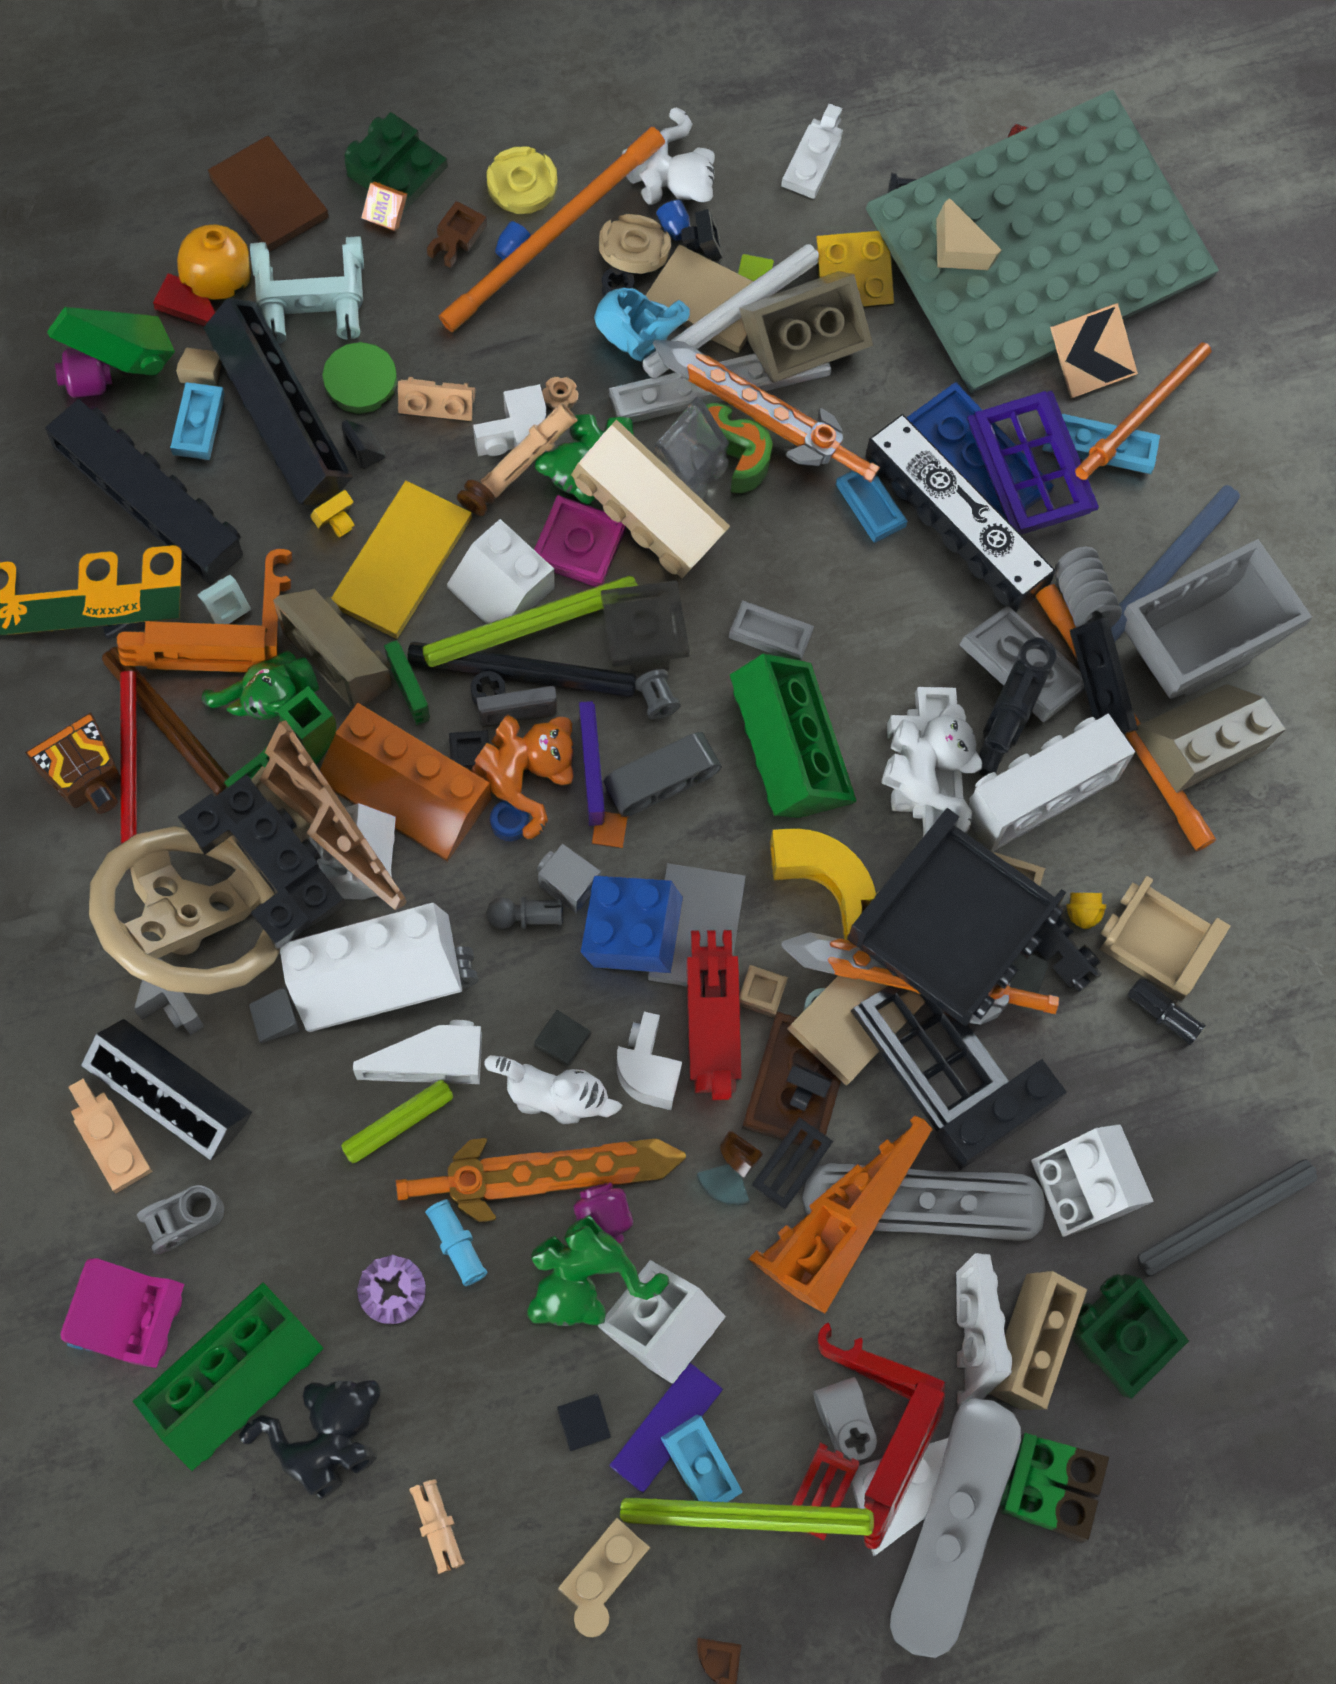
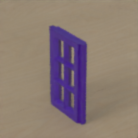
M1052 390L1036 393L967 416L968 424L1005 519L1021 535L1098 510L1099 506L1088 478L1081 480L1075 474V469L1081 464V461ZM1037 409L1047 436L1028 441L1018 415ZM1011 418L1021 444L1001 449L991 423ZM1050 442L1061 469L1041 475L1031 448ZM1024 451L1034 478L1014 483L1004 456ZM1064 476L1074 503L1054 509L1044 482ZM1037 485L1047 511L1028 517L1017 490Z

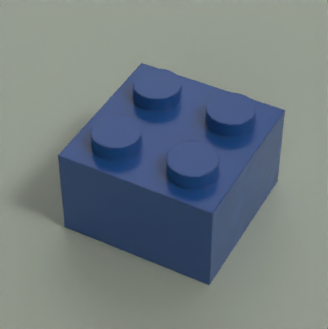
M594 876L581 953L594 968L671 973L683 896L671 880Z

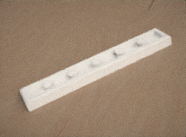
M756 354L719 362L728 370L763 391L830 376L831 366L828 362L772 383ZM676 372L609 388V396L616 417L630 418L632 423L705 406L709 403L724 401L696 386Z

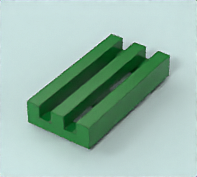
M395 640L385 644L386 659L391 665L393 676L416 726L428 722L430 718L428 703L400 643Z

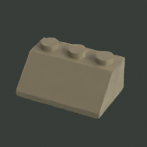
M837 271L739 308L749 344L772 383L873 346L854 274Z
M315 589L279 595L273 600L282 633L352 709L357 702L366 706L392 685L389 673L391 665L386 657L379 650L372 652L365 644L367 640L364 634L354 623L348 626L340 617L342 615L341 610L330 597L323 599Z
M1225 684L1138 725L1136 732L1175 792L1178 793L1267 750L1286 729L1264 697Z

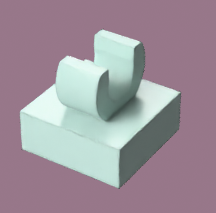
M231 575L220 579L217 583L198 594L213 624H229L252 610L237 581Z

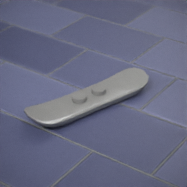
M829 1163L819 1166L812 1171L806 1180L802 1195L805 1215L807 1216L811 1212L810 1204L856 1165ZM909 1169L874 1231L935 1233L1025 1241L1034 1238L1043 1228L1046 1213L1043 1189L1033 1178L1024 1174Z
M972 1398L963 1403L955 1414L929 1509L891 1612L890 1628L895 1642L914 1655L936 1658L948 1652L958 1640L988 1538L1016 1461L1021 1443V1427L1014 1413L995 1401Z

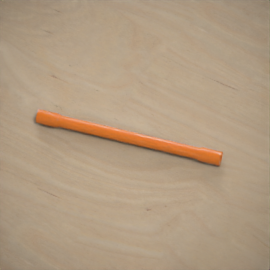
M650 127L627 148L623 155L472 289L462 294L439 314L438 317L443 325L452 333L476 313L479 306L638 165L643 164L665 144L662 134L654 127Z
M1055 584L1048 585L1036 594V598L1076 656L1069 630L1077 627L1069 612L1068 605ZM1135 715L1136 723H1137V726H1138V725H1140L1141 723H1140V721L1138 720L1137 716ZM1133 731L1125 734L1176 815L1178 824L1195 851H1200L1214 843L1216 838L1200 812L1193 807L1183 790L1178 793L1175 792L1137 732Z

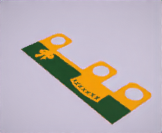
M176 545L148 548L143 554L142 583L117 585L118 557L114 552L85 554L79 561L78 589L15 595V564L9 561L0 562V569L5 570L8 574V583L0 590V635L180 618L182 551ZM163 552L170 554L174 559L173 568L164 575L154 574L150 569L152 558ZM96 559H104L110 565L108 576L101 581H92L86 574L88 565Z

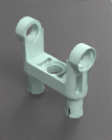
M361 236L346 237V244L342 245L344 276L273 281V267H270L269 249H267L266 242L250 243L253 275L255 276L256 304L272 333L275 330L278 344L286 340L284 314L336 311L337 336L342 339H348L347 326L351 329V339H355L360 335L358 309L363 304L361 269H364Z

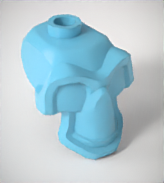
M618 288L608 292L598 303L594 318L597 328L609 342L613 343L621 351L627 352L633 359L642 362L656 350L653 341L667 340L668 336L678 326L688 320L690 310L680 300L675 301L668 308L664 304L650 301L636 289Z

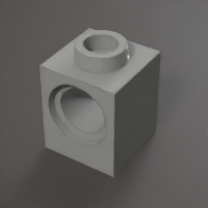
M564 844L555 853L549 851L537 867V871H539V887L555 899H562L563 904L576 914L591 896L594 876H601L599 869Z

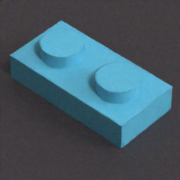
M185 383L170 447L173 455L210 460L225 396L223 387Z
M693 1416L661 1437L695 1501L729 1502L743 1492L702 1416Z

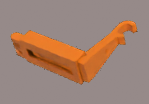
M275 549L266 556L262 626L146 621L145 632H121L117 635L120 663L125 666H147V669L247 672L250 666L277 656L279 619L273 600L280 595V591L291 589V579L287 576H275L273 568L278 563L288 565L292 562V552L286 549Z

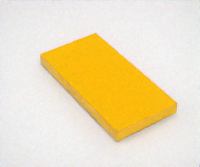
M405 480L331 599L337 604L341 612L398 639L472 520V512Z

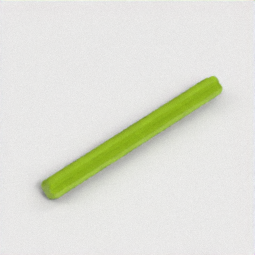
M629 575L427 644L423 647L424 659L429 667H434L638 596V584L634 577Z
M624 1498L621 1502L620 1510L621 1520L633 1524L870 1535L874 1529L873 1512L861 1508Z

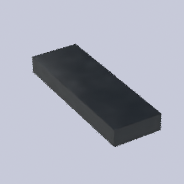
M1100 618L1069 630L1092 716L1095 720H1098L1109 713L1123 735L1138 730L1108 618Z

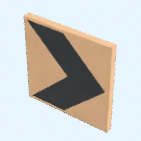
M1118 303L1050 327L1070 398L1138 374Z

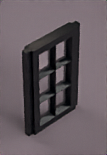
M887 986L855 1006L851 1012L937 1132L954 1118L1009 1082L969 1025L964 1026L922 994L919 995L924 999L934 1015L919 1024L900 998L911 990ZM891 1002H894L912 1028L899 1037L895 1036L878 1012V1010ZM938 1022L959 1049L946 1058H943L925 1032V1030ZM916 1036L919 1037L937 1063L924 1072L920 1071L903 1047L904 1043ZM965 1057L983 1082L981 1086L970 1093L950 1067V1065ZM941 1071L944 1072L962 1097L946 1107L928 1082V1079Z

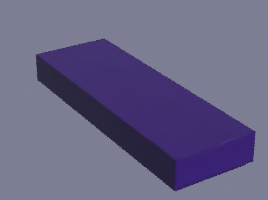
M593 701L579 702L589 826L603 825L605 809L595 704H593Z
M689 1363L614 1458L609 1467L643 1494L671 1458L661 1437L695 1415L703 1417L723 1389L693 1364Z

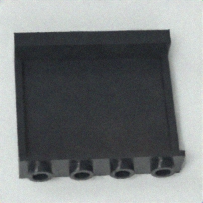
M946 808L854 922L847 940L964 1026H967L974 1016L981 1020L995 1002V999L990 995L998 985L1003 989L1009 985L1019 970L1013 965L1022 955L1028 959L1042 940L1037 934L1045 925L1051 929L1061 917L1065 909L1059 905L1066 892L1061 889L1056 897L1051 895L956 827L960 816Z

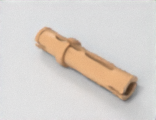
M560 403L539 425L534 424L529 429V434L499 462L491 472L482 478L480 482L493 493L495 498H498L545 451L549 452L555 447L554 442L578 421L576 416L567 406Z

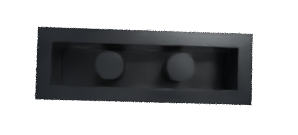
M1041 1059L944 1125L936 1138L961 1171L1058 1104L1067 1091L1044 1060Z

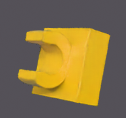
M344 490L314 509L310 517L318 529L330 522L333 530L340 538L355 526L346 513L354 501L347 491Z

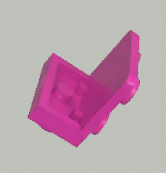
M90 1258L84 1264L61 1330V1339L66 1343L131 1364L157 1368L159 1360L167 1350V1335L173 1318L181 1308V1294L185 1284L171 1279L150 1277L98 1258Z

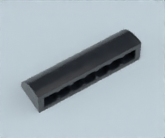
M125 1019L95 1035L81 1064L82 1067L209 1160L214 1159L228 1147L252 1114L251 1110Z

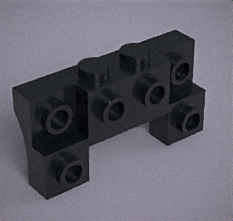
M247 774L214 797L211 793L178 816L181 825L192 835L204 855L232 836L233 841L275 895L251 911V914L257 924H260L271 938L277 950L307 928L331 916L345 905L343 897L319 868L317 861L321 859V856L317 849L307 838L302 842L293 832L297 825L283 807L277 811L272 803L266 800Z

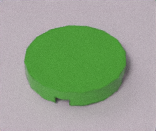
M363 342L346 344L334 351L325 362L322 373L325 391L330 400L332 399L344 411L358 414L373 412L381 408V404L386 402L388 398L390 400L395 394L398 382L395 363L389 354L374 344Z

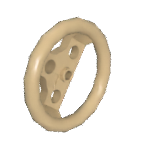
M173 826L136 834L106 855L90 882L89 918L103 949L132 976L167 991L209 995L245 986L275 962L280 948L277 950L264 929L254 948L234 963L210 969L176 967L158 959L171 952L179 955L195 952L199 948L202 938L245 920L260 903H264L275 895L244 853L227 840L205 854L235 869V872L227 880L213 886L184 880L171 865L170 851L204 854L199 848L198 843L184 827ZM130 868L135 892L144 902L145 906L141 917L124 924L118 920L115 913V889L126 870ZM164 887L169 889L173 895L162 896L154 889ZM221 902L225 904L229 908V910H216L211 906L210 903ZM154 932L161 937V940H147L143 937L142 933Z

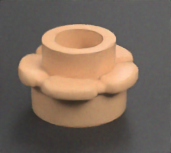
M568 377L550 378L546 382V388L542 390L545 403L552 410L560 403L571 409L579 397L576 383ZM562 390L564 393L557 394V391Z

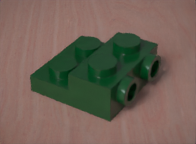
M392 112L384 119L376 117L368 128V135L361 143L354 140L345 151L347 176L368 190L370 183L377 182L407 194L403 213L448 167L446 157L419 139V131Z
M1116 1274L1109 1277L1101 1285L1100 1291L1103 1293L1101 1297L1093 1304L1085 1303L1081 1306L1071 1338L1090 1362L1100 1366L1124 1397L1132 1399L1189 1340L1139 1277L1123 1274L1122 1276Z

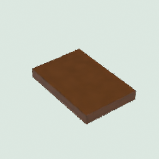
M269 135L208 169L211 180L260 242H266L269 252L329 218L327 208Z
M776 1011L742 1129L783 1141L800 1117L826 1136L841 1080L787 1029L798 1017ZM794 1063L832 1079L825 1098L813 1093L805 1111L790 1104L797 1085L786 1080ZM801 1129L791 1144L800 1146L808 1133ZM814 1139L808 1149L816 1151L821 1142Z

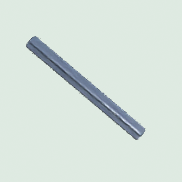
M1230 485L1223 486L1119 604L1122 609L1121 617L1111 627L1114 642L1125 631L1127 618L1124 615V611L1127 605L1164 587L1235 506L1240 498L1237 490H1234Z

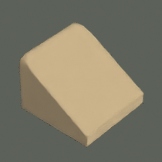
M186 348L176 369L180 383L189 382L217 386L222 361L216 351Z

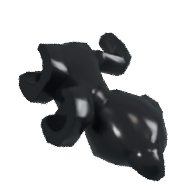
M369 1380L359 1383L335 1381L327 1385L313 1382L306 1385L303 1391V1401L305 1407L310 1411L312 1427L318 1433L316 1438L312 1440L289 1444L279 1419L261 1415L245 1425L239 1434L240 1441L243 1444H251L262 1432L268 1434L271 1449L279 1458L284 1472L295 1481L301 1482L310 1495L316 1494L320 1499L325 1498L337 1490L343 1483L339 1473L336 1471L337 1468L343 1466L346 1470L351 1469L357 1474L369 1467L377 1459L372 1448L358 1442L352 1443V1440L369 1426L371 1410L376 1406L380 1398L379 1383L375 1380Z

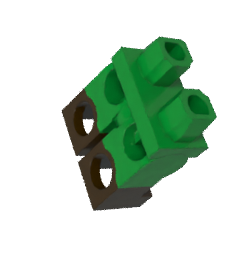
M1022 1434L1016 1461L999 1505L1001 1507L1000 1513L1066 1535L1065 1537L1081 1543L1089 1540L1098 1505V1500L1094 1498L1100 1496L1109 1457L1039 1438L1032 1434ZM1056 1486H1059V1487H1062V1488H1065V1489H1068V1490H1071V1491H1074V1492H1077V1493H1073V1492H1070V1491H1067V1490H1063V1489L1057 1488Z

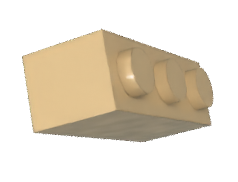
M1053 1271L1026 1274L1005 1334L1007 1349L1012 1356V1373L989 1394L1020 1410L1047 1409L1087 1289Z

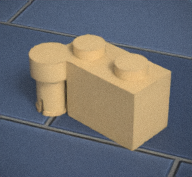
M618 1518L614 1520L558 1587L559 1591L578 1607L574 1615L575 1627L580 1634L586 1637H597L605 1632L609 1625L610 1617L604 1604L650 1549L646 1543Z

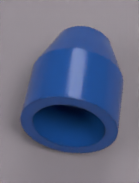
M673 200L662 205L656 211V215L663 230L667 231L675 241L682 240L681 229L690 226V217L682 200Z
M510 221L499 235L495 249L496 254L504 260L525 242L531 234L520 224Z

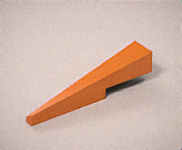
M914 1116L911 1118L912 1126L893 1143L888 1139L878 1146L881 1151L878 1156L864 1168L857 1164L809 1205L811 1209L810 1214L793 1228L787 1225L777 1232L780 1237L777 1242L764 1253L756 1250L749 1260L796 1298L825 1314L931 1133L932 1128L920 1117Z

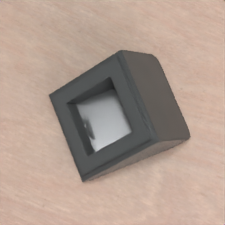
M286 987L278 989L249 1004L260 1043L300 1032Z

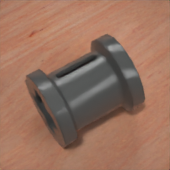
M665 669L649 671L635 681L636 689L642 691L648 705L647 715L651 720L668 717L681 707L679 699L673 697L667 683L669 675ZM656 690H658V692H659V694H660V698H659V699L657 698V696H656V694H655V691H656Z

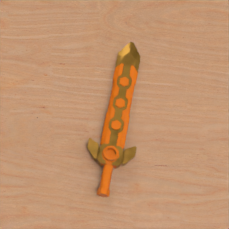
M487 1138L472 1139L453 1156V1163L448 1167V1176L407 1181L406 1179L396 1180L398 1200H406L408 1197L450 1192V1199L455 1204H458L459 1211L477 1222L495 1221L496 1216L483 1199L489 1201L538 1195L549 1191L591 1187L609 1182L613 1186L661 1180L685 1160L686 1154L655 1138L549 1153L535 1152L484 1158L479 1161L487 1143Z

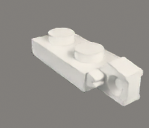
M829 104L822 120L813 119L811 125H808L782 179L781 187L815 199L841 145L843 129L837 127L841 121L842 108Z

